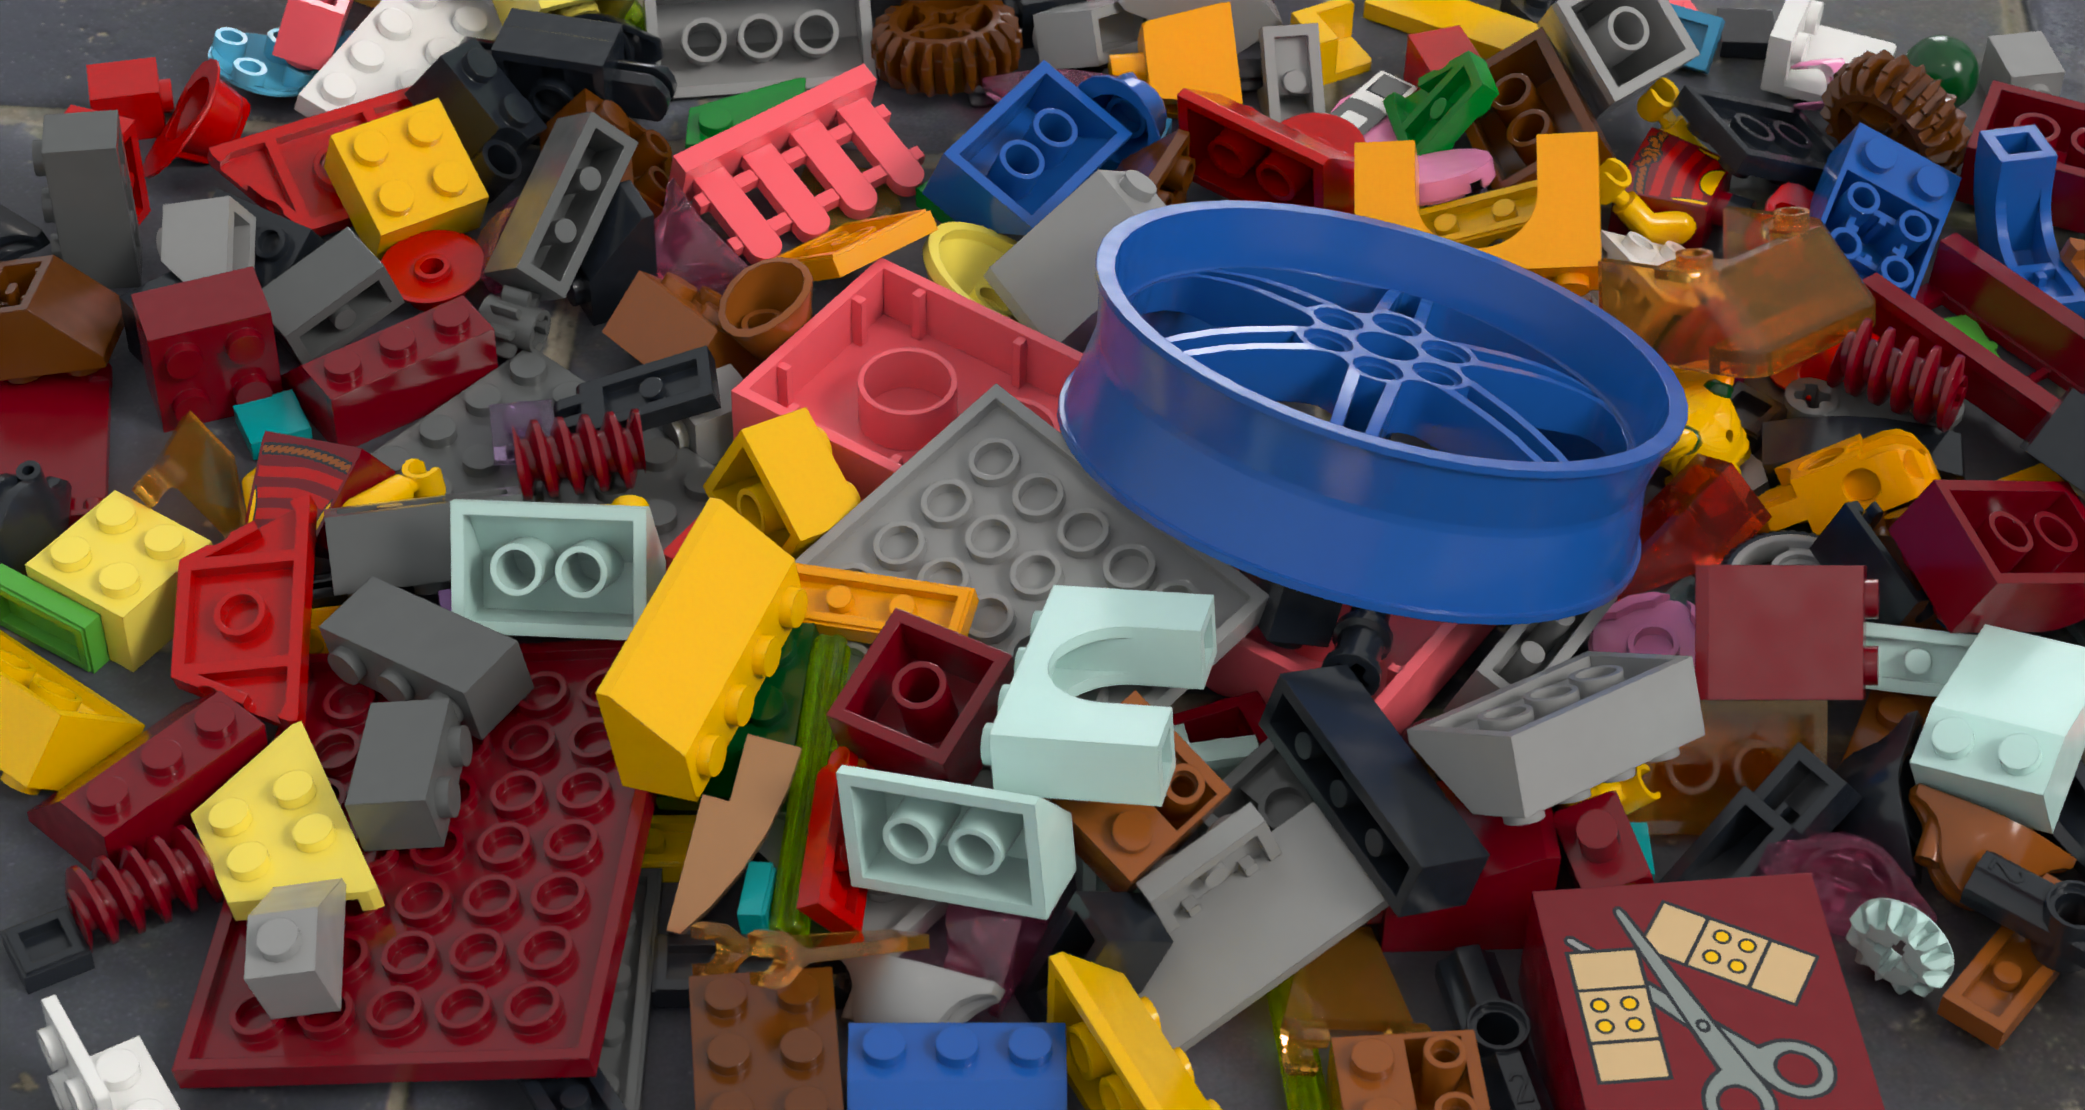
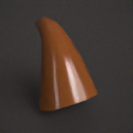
M785 257L759 261L744 268L728 284L720 299L718 318L723 330L761 363L813 318V278L808 267L797 259Z

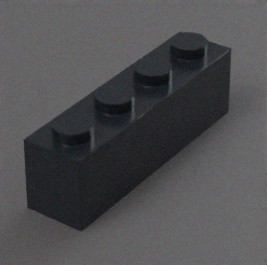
M1343 664L1280 674L1258 724L1397 917L1466 905L1490 854L1349 666Z

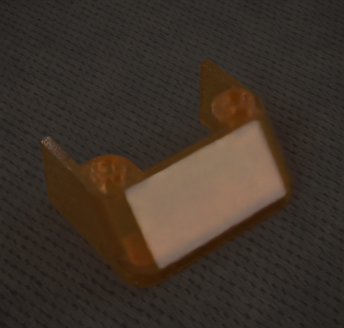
M1734 206L1723 208L1724 260L1713 258V251L1688 248L1677 251L1675 259L1658 266L1608 258L1598 261L1599 308L1640 336L1671 368L1734 378L1767 377L1841 343L1851 330L1855 331L1866 317L1873 320V327L1876 324V299L1824 223L1818 218L1810 217V210L1804 207H1782L1775 209L1773 212Z

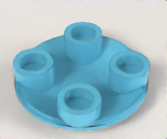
M230 27L219 28L214 34L213 43L208 51V59H215L219 62L221 68L220 76L223 79L244 90L266 96H298L319 72L316 69L301 70L287 63L285 59L272 55L280 28L269 30L267 35L243 33L238 29Z

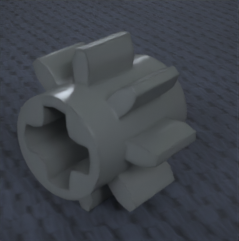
M504 285L501 296L489 294L483 300L478 312L494 328L497 357L509 360L523 350L532 352L534 348L538 351L543 348L549 335L551 317L547 310L538 308L541 295Z

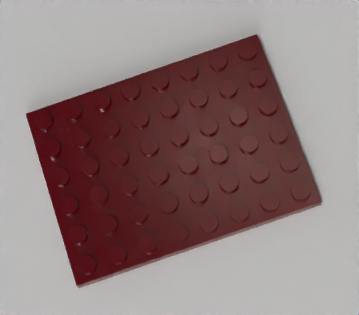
M606 639L519 644L534 688L483 740L471 735V763L469 766L462 767L459 780L461 794L460 812L456 818L450 819L444 847L380 851L363 850L345 807V802L371 703L389 701L381 693L360 683L351 685L343 681L330 667L327 659L329 653L309 654L305 730L370 869L385 906L376 910L363 911L358 899L346 900L341 1011L270 1019L244 980L247 920L235 921L225 898L171 1070L180 1089L596 1077L657 793L622 786L596 697V691L626 640ZM278 726L274 740L286 729Z

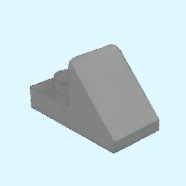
M1318 23L1261 27L1259 29L1263 86L1257 90V98L1262 114L1281 123L1299 114L1326 113Z

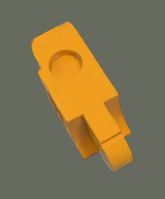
M1901 429L1884 430L1864 439L1861 434H1857L1774 468L1781 485L1765 491L1764 494L1751 500L1744 506L1743 511L1754 534L1779 531L1798 523H1809L1812 532L1820 535L1847 502L1858 501L1864 510L1871 503L1877 502L1880 508L1885 511L1916 499L1933 480H1940L1941 477L1929 450L1914 434Z

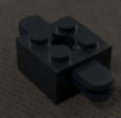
M511 8L496 40L476 38L486 52L494 58L496 64L521 95L530 102L534 111L545 124L584 88L604 101H613L629 118L656 122L661 121L667 114L670 103L676 93L677 82L674 74L667 66L625 60L622 24ZM464 37L462 41L459 43V45L472 39L473 37ZM538 137L531 145L540 146V138Z

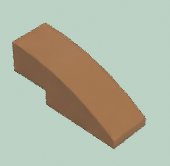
M747 734L730 801L702 794L666 930L668 934H686L715 908L748 868V863L752 862L767 839L788 796L801 757V747Z

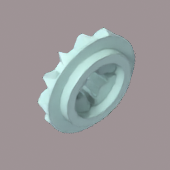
M1875 898L1860 905L1849 919L1852 926L1846 939L1853 947L1858 949L1855 962L1869 966L1875 972V981L1885 979L1891 982L1894 990L1899 995L1911 989L1915 994L1925 998L1936 987L1942 988L1950 978L1954 969V955L1949 941L1941 929L1928 916L1913 906L1894 899ZM1900 940L1906 943L1902 949L1904 951L1903 956L1891 948L1893 944L1897 945Z

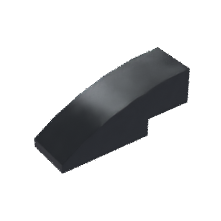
M1858 416L1800 417L1762 422V465L1770 489L1781 485L1774 470L1776 467L1857 434H1861L1864 439L1884 430L1901 429L1914 434L1927 447L1941 477L1940 480H1966L1964 442L1961 433L1949 430L1944 433L1934 426L1888 418Z
M1798 742L1754 792L1745 785L1658 883L1786 874L1810 853L1863 797Z

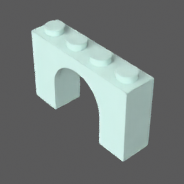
M1053 585L1043 610H1036L1033 613L1030 640L1027 647H1019L1017 650L1014 677L1011 684H1003L1000 689L996 719L994 723L987 722L983 728L981 760L984 765L992 766L993 788L995 790L1041 798L1162 807L1176 768L1172 707L1095 702L1077 698L1076 696L1094 689L1115 685H1143L1204 690L1217 654L1214 595Z

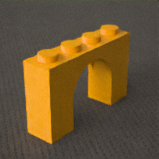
M1598 132L1536 134L1537 200L1532 215L1522 229L1508 240L1494 246L1475 249L1532 271L1579 296L1586 295L1590 290H1603ZM1415 140L1354 143L1355 215L1399 224L1433 234L1423 223L1419 215V162Z

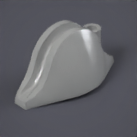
M841 947L839 958L850 973L853 985L840 1018L846 1023H966L977 1013L998 1003L1005 993V990L1000 985L990 980L879 952Z

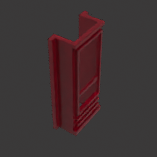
M1958 233L1940 240L1929 282L1919 287L1915 299L1877 272L1860 281L1858 290L1864 296L1855 327L1858 328L1867 317L1873 320L1872 332L1879 337L1889 326L1895 328V348L1901 349L1912 335L1919 338L1918 357L1924 358L1935 344L1942 347L1941 366L1946 368L1958 354L1964 355V375L1968 376V388L1965 399L2023 440L2059 400L2039 386L2038 382L2048 378L2065 391L2072 387L2081 394L2085 392V319ZM1943 305L1957 316L1967 315L1978 323L1987 337L2034 368L2036 372L2025 376L1932 310Z

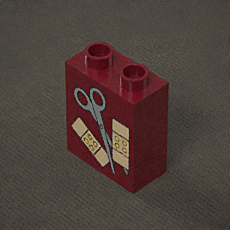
M1811 873L1532 892L1518 985L1525 1013L1530 1019V1035L1537 1065L1554 1110H1885Z

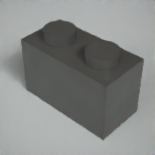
M346 227L262 288L271 311L274 335L300 366L346 346L405 303L385 266L349 227Z
M450 698L371 703L345 802V807L364 851L444 847L450 819L456 818L460 812L461 794L459 780L462 767L469 766L472 759L470 730L466 725H460Z

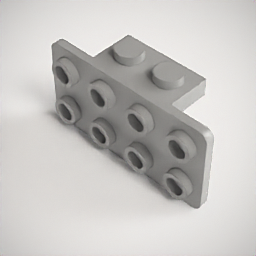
M1249 802L1237 812L1217 819L1208 828L1206 834L1179 853L1162 858L1152 867L1148 875L1136 882L1140 892L1174 941L1142 993L1138 994L1139 998L1146 996L1153 1003L1160 1019L1161 1031L1171 1047H1180L1185 1052L1383 911L1389 904L1315 802L1309 804L1273 831L1269 829L1265 819L1253 804Z

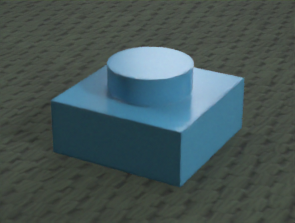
M1671 4L1700 53L1699 56L1682 66V68L1708 75L1725 25L1724 19Z

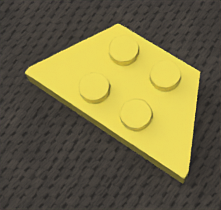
M302 721L289 726L191 813L201 841L213 862L216 877L235 921L247 920L251 911L273 887L340 878L346 884V900L358 899L363 911L376 910L385 906L375 880Z

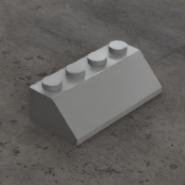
M643 0L645 31L659 37L662 41L664 57L656 64L667 66L674 74L677 82V89L673 100L738 95L794 78H806V90H810L863 63L877 79L875 59H872L870 43L873 40L870 0Z
M1587 651L1407 729V733L1412 747L1472 814L1503 817L1505 825L1519 826L1544 819L1545 809L1556 804H1570L1589 798L1591 796L1590 788L1601 783L1620 782L1636 775L1635 767L1646 762H1661L1677 757L1680 754L1679 747L1704 736L1705 729L1692 656Z

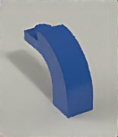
M2036 125L1979 131L1974 165V212L1980 249L2085 319V292L2061 261L2052 225L2051 196L2058 155Z

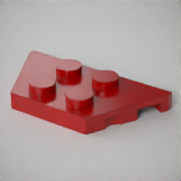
M411 86L210 147L207 159L212 168L261 208L312 229L320 237L343 230L346 227H353L324 168L330 135L413 107L414 105L404 94Z
M300 495L291 500L290 503L294 510L258 528L253 520L232 531L221 543L206 545L179 560L170 677L179 689L199 697L222 691L257 719L284 729L299 721H302L304 728L306 727L318 508L311 495Z

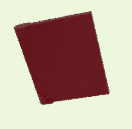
M109 363L105 368H101L99 371L86 376L76 377L66 372L42 375L37 380L25 384H13L8 380L0 381V475L4 473L16 475L17 467L21 463L31 460L40 464L45 477L53 476L69 481L72 486L69 528L108 496L111 396L113 387V367Z

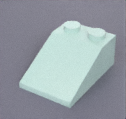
M1985 624L1930 708L1910 760L1916 785L1919 783L1992 810L2027 828L2053 834L2085 748V647Z

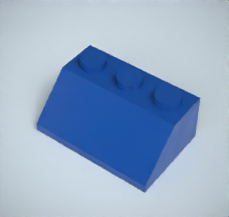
M1043 60L943 153L922 194L956 222L980 225L1001 234L1025 236L1091 175L1100 169L1130 139L1133 133L1048 62Z
M848 1023L847 1110H1067L1066 1023Z

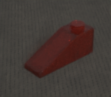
M1697 453L1643 509L1639 532L1641 560L1632 582L1617 596L1615 602L1629 595L1641 594L1695 574L1696 565H1720L1724 556L1730 554L1729 551L1732 548H1738L1739 544L1745 543L1746 540L1757 535V532L1772 518L1771 514L1731 462Z

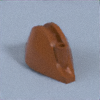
M1920 783L1909 790V802L1923 828L1914 860L1918 864L1927 867L1929 876L1937 890L1948 901L1960 908L1975 911L1959 901L1976 864L1986 851H1992L2040 877L2044 876L2045 873L2061 874L2072 869L2077 861L2075 857L2035 831L1992 810Z

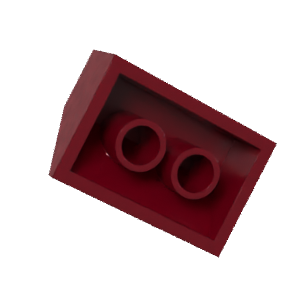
M462 295L281 375L282 387L284 391L293 390L305 416L328 442L357 447L427 416L498 368L495 332L489 322Z
M222 691L186 702L28 811L29 822L91 872L92 860L99 855H105L118 869L119 848L126 845L134 847L144 858L146 837L158 835L171 849L170 834L172 828L184 825L194 835L197 834L198 831L191 813L268 746L265 724Z

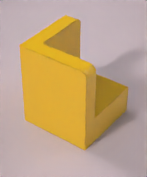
M1331 0L1291 13L1290 25L1318 23L1323 86L1371 70V57L1352 38L1354 3L1351 0Z

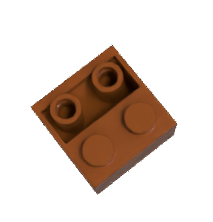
M639 270L602 331L642 364L706 345L715 359L716 369L731 364L743 379L761 364L759 360L723 330L718 318L720 299L723 295L704 285L698 291L692 284L671 272H667L664 278L661 279Z
M1136 690L1120 703L1151 706ZM1175 730L1176 768L1162 807L1043 798L1072 813L1075 853L1113 892H1134L1138 888L1136 882L1148 875L1152 867L1162 858L1175 854L1232 791Z
M1474 1029L1331 1037L1325 1087L1328 1110H1490Z

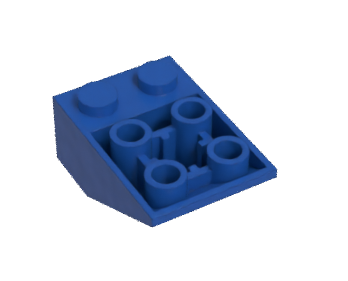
M1860 122L1828 157L1812 196L1802 261L1861 294L1863 293L1858 290L1860 281L1877 272L1915 299L1962 178Z

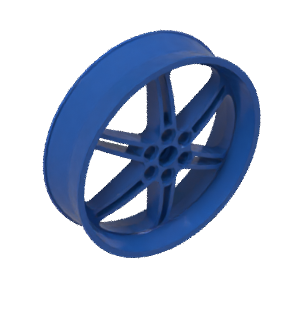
M1221 200L1168 205L1147 210L1127 218L1113 227L1102 239L1095 258L1094 272L1099 289L1097 324L1078 366L1067 377L1058 399L1057 418L1061 434L1070 452L1082 468L1106 492L1154 527L1210 557L1273 583L1337 603L1421 620L1481 625L1531 624L1560 620L1584 614L1607 604L1620 595L1632 582L1641 560L1639 532L1646 485L1665 454L1680 440L1688 420V403L1682 385L1664 359L1635 332L1595 304L1532 271L1473 247L1434 234L1365 216L1294 204ZM1275 401L1315 405L1328 411L1332 417L1330 422ZM1393 433L1408 434L1428 443L1439 451L1399 443L1390 439Z

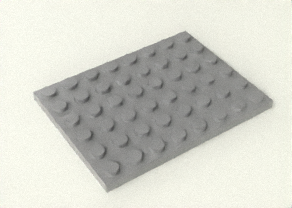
M997 383L795 560L796 563L975 588L979 602L968 637L1013 655L1014 661L1018 648L1027 647L1030 640L1033 613L1036 610H1043L1053 585L1214 595L1217 654L1212 666L1259 624L1269 598L1265 591L1234 567L1182 543L1127 509L1106 492L1082 468L1070 452L1060 432ZM820 636L791 812L779 813L767 839L756 854V857L761 862H773L778 877L797 894H799L816 777L818 772L828 765L831 753L839 747L826 714L872 645L869 643ZM1115 685L1094 689L1076 697L1095 702L1121 703L1136 690L1151 706L1169 707L1188 689L1143 685ZM984 765L971 786L994 789L992 766ZM868 889L862 933L846 938L858 949L899 957L955 904Z

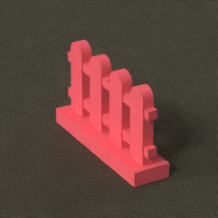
M863 63L673 155L668 189L672 190L674 193L672 196L680 206L692 201V206L699 215L709 211L730 238L726 242L725 249L732 258L735 259L744 255L747 261L753 265L759 261L772 259L780 255L782 241L779 236L790 230L803 243L828 232L830 217L827 212L836 207H839L847 217L853 220L870 218L875 212L878 199L874 188L884 183L887 184L892 192L899 196L911 197L916 195V187L920 186L924 179V170L921 165L924 163L925 155L918 146L908 150L887 124L890 121L891 113L884 104L873 107L872 99L877 79ZM852 141L873 168L861 173L840 146ZM805 164L826 191L813 196L793 169ZM758 188L778 215L765 220L745 193Z

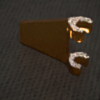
M190 410L181 418L155 463L134 485L132 491L151 509L159 502L162 495L169 488H177L223 534L224 541L232 531L246 525V513L235 457Z
M702 921L690 927L691 938L701 940L713 939L716 945V954L710 962L692 964L693 976L734 973L743 961L751 955L774 958L771 967L767 971L750 973V985L769 989H780L789 985L801 970L810 963L930 948L929 934L893 929L790 935L783 931L757 929L750 932L748 938H744L734 928L723 923Z
M1360 926L1293 975L1280 1026L1281 1060L1284 1070L1289 1076H1316L1319 1067L1314 1059L1313 1048H1328L1331 1041L1329 1030L1380 1031L1383 1034L1432 1032L1427 1024L1413 1021L1371 927Z

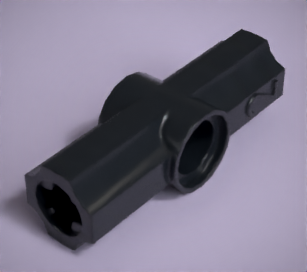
M1986 851L1976 864L1972 875L1963 889L1959 902L2031 940L2032 953L2047 968L2061 973H2074L2085 969V883L2082 881L2065 880L2053 884L1992 851Z
M1479 944L1456 947L1449 956L1437 961L1435 978L1454 1030L1474 1029L1490 1110H1554L1529 1044L1530 1019L1521 1007L1513 1003L1495 953L1483 950Z

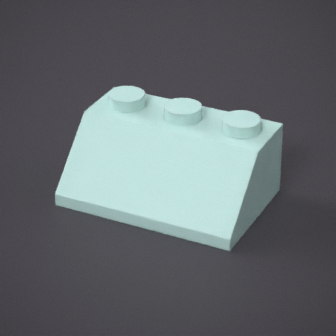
M453 499L450 501L452 612L501 634L627 640L666 573V559L649 506Z
M841 765L836 772L851 886L1047 920L1077 870L1072 813L1041 797Z

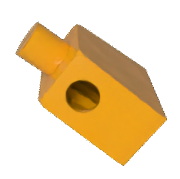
M1221 2L1148 20L1141 24L1137 39L1138 53L1108 55V75L1116 78L1123 73L1133 72L1138 79L1145 81L1158 92L1164 101L1167 118L1178 119L1177 94L1183 88L1221 94L1243 105L1230 2Z

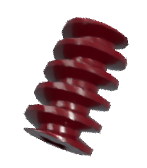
M1866 317L1855 331L1851 330L1838 347L1828 372L1827 385L1834 388L1844 380L1845 392L1853 397L1861 395L1867 389L1868 402L1876 406L1884 404L1890 398L1891 411L1899 415L1907 413L1913 407L1914 420L1924 425L1937 415V428L1945 433L1956 420L1967 392L1968 376L1964 375L1965 356L1958 354L1947 368L1941 366V346L1935 344L1924 358L1918 357V337L1912 335L1901 349L1895 348L1896 329L1889 326L1878 340L1872 339L1873 320Z
M638 408L630 410L625 428L621 427L613 411L605 412L599 431H596L588 414L579 415L575 433H571L561 416L554 418L549 436H545L537 419L529 420L524 439H520L511 422L518 486L525 500H533L537 481L543 482L549 496L553 498L558 497L563 478H568L575 494L580 495L584 494L587 478L590 475L594 476L601 492H608L613 473H619L626 489H634L639 470H644L646 473L644 441Z
M178 825L172 828L170 834L171 849L158 835L146 837L144 858L131 845L120 847L118 852V869L105 855L94 857L91 864L92 880L78 865L66 868L65 897L67 905L91 953H93L92 931L99 929L112 944L120 942L119 921L126 919L139 934L146 932L145 911L151 908L165 924L172 922V900L179 898L192 914L199 911L198 890L205 888L217 903L223 902L224 895L216 877L213 862L201 840L197 839L186 826Z

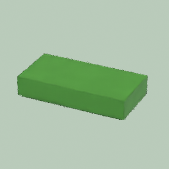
M2 563L0 564V626L94 674L110 660L100 614Z

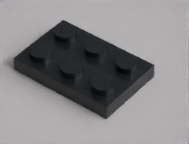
M1684 85L1673 102V105L1689 121L1686 125L1689 132L1699 140L1710 144L1720 155L1718 158L1720 166L1728 173L1740 179H1747L1749 176L1765 178L1778 186L1790 182L1800 184L1815 192L1828 157L1835 149V146L1797 108Z

